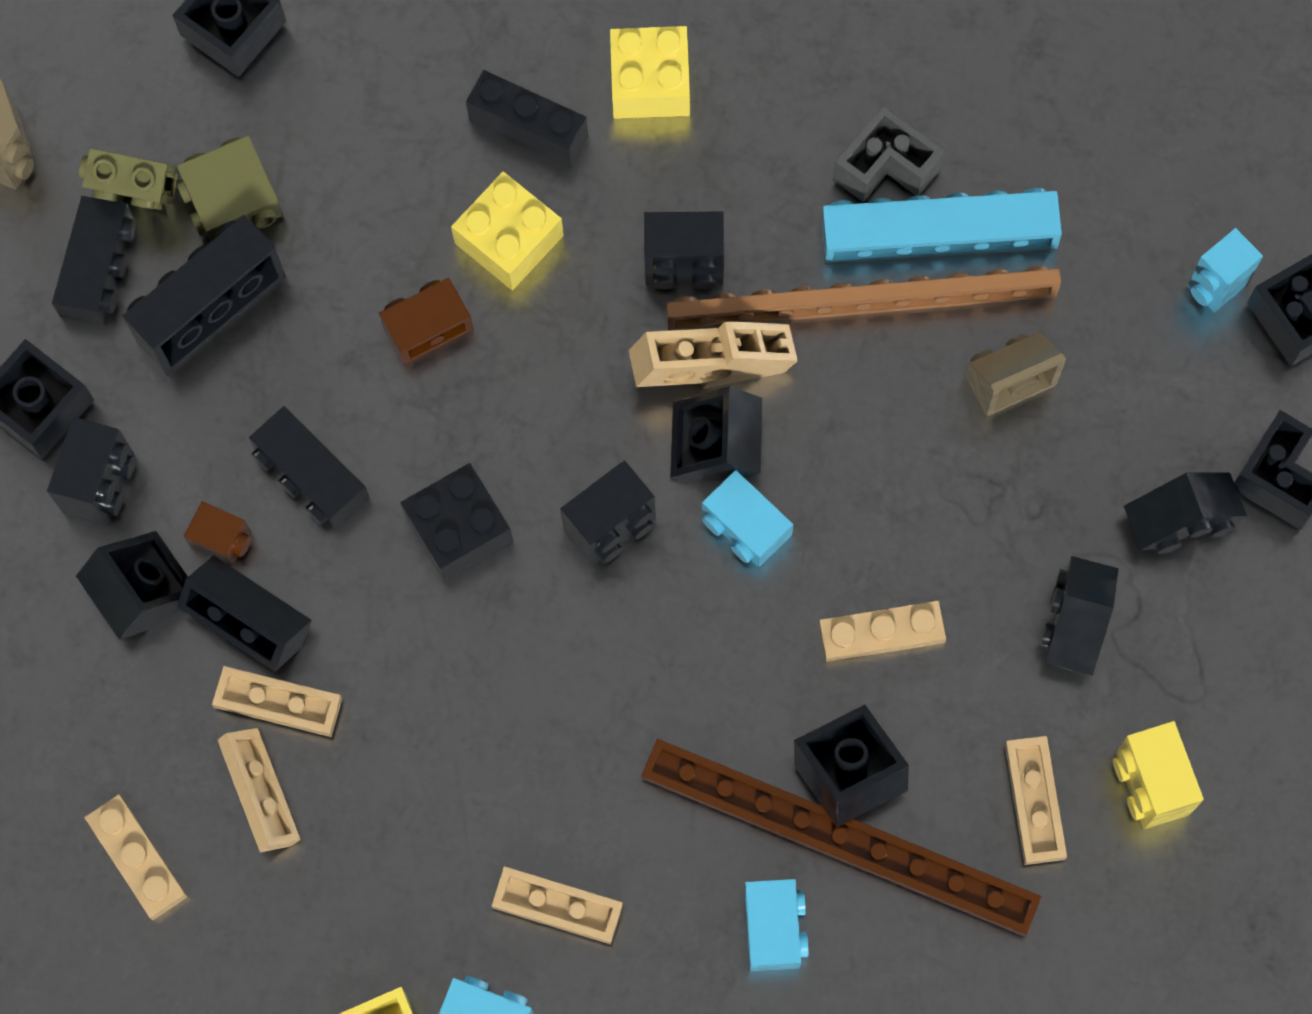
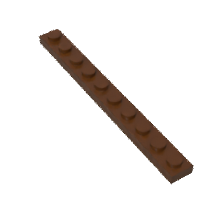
M658 738L641 775L643 780L1024 937L1029 932L1042 898L1038 894L855 819L836 827L821 805Z

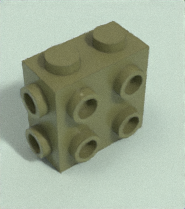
M249 135L243 138H231L223 142L219 148L208 153L193 154L184 163L177 165L182 179L175 183L184 203L192 201L197 212L190 214L199 236L207 233L210 242L218 237L219 231L225 224L232 220L237 221L243 215L258 229L272 225L277 218L283 216L278 199Z
M89 148L88 156L83 155L79 167V178L84 179L82 187L94 189L92 197L124 202V196L132 197L131 205L158 210L162 209L163 203L174 204L177 189L175 182L178 181L180 173L177 165Z

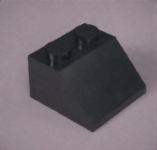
M727 386L673 402L670 478L676 480L725 481L735 470L744 478L761 474L763 398Z
M157 531L98 547L76 575V578L118 639L147 631L179 610L180 608L177 607L185 580L188 577Z

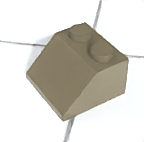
M0 79V183L17 190L21 181L26 180L33 170L34 155L19 110L2 79Z
M1038 332L1029 337L1024 333L1010 339L1006 343V347L998 351L992 352L991 349H988L973 356L970 360L971 363L968 364L965 378L987 417L1056 386L1066 358L1063 352L1042 333Z

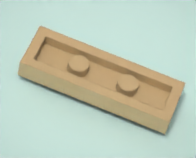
M939 601L819 620L826 662L946 642Z
M223 666L212 705L216 709L332 737L343 698L339 694Z
M258 728L224 734L217 741L259 851L265 852L293 846L301 839Z
M1047 736L1006 741L1005 750L1024 865L1066 860L1067 852Z
M119 794L84 817L151 920H155L187 898L182 887Z
M504 866L491 906L499 911L611 945L623 908V902Z

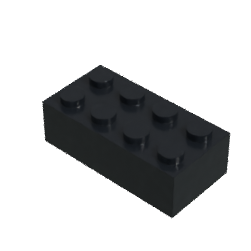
M243 215L237 221L232 220L225 224L219 231L218 237L207 246L202 245L196 248L188 257V261L177 271L172 270L166 273L159 280L157 287L148 295L140 296L133 300L128 306L127 312L122 316L136 342L167 375L286 275L275 246Z

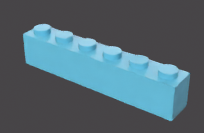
M1032 188L1023 193L1008 194L1006 191L996 190L988 192L984 196L954 193L946 198L930 199L928 196L918 195L908 198L907 201H891L888 198H876L868 203L860 204L840 200L832 202L828 206H823L821 219L825 264L1049 250L1058 248L1062 236L1057 191L1046 192L1043 188Z

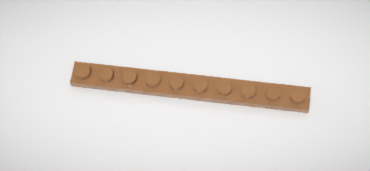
M1034 266L1026 269L1025 272L1009 273L1008 270L997 269L981 276L955 273L949 275L946 279L931 280L928 276H917L909 279L908 282L892 283L891 280L881 279L873 281L866 286L853 287L851 283H838L832 285L830 289L814 290L810 286H801L792 289L791 292L775 293L773 290H759L750 296L736 297L733 293H722L715 295L713 299L704 300L685 296L675 299L674 302L667 303L668 331L720 327L724 322L730 321L767 323L1054 298L1058 295L1061 277L1059 269L1048 270L1046 266Z

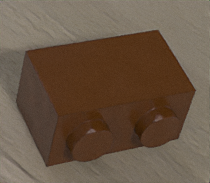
M449 277L441 282L440 280L428 282L421 287L419 293L407 299L398 298L391 301L379 313L382 325L404 365L474 330L471 316Z

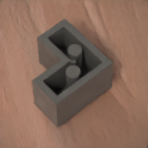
M882 106L835 161L833 181L863 203L886 175H889L918 196L941 170L945 150L889 109Z

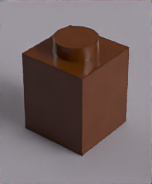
M203 501L200 503L184 534V538L191 548L211 557L214 555L233 566L238 556L243 557L252 537L249 535L251 531L245 520Z

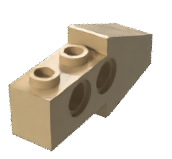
M730 321L724 322L719 328L645 332L628 350L636 387L701 383L702 389L785 373L798 361L789 324Z

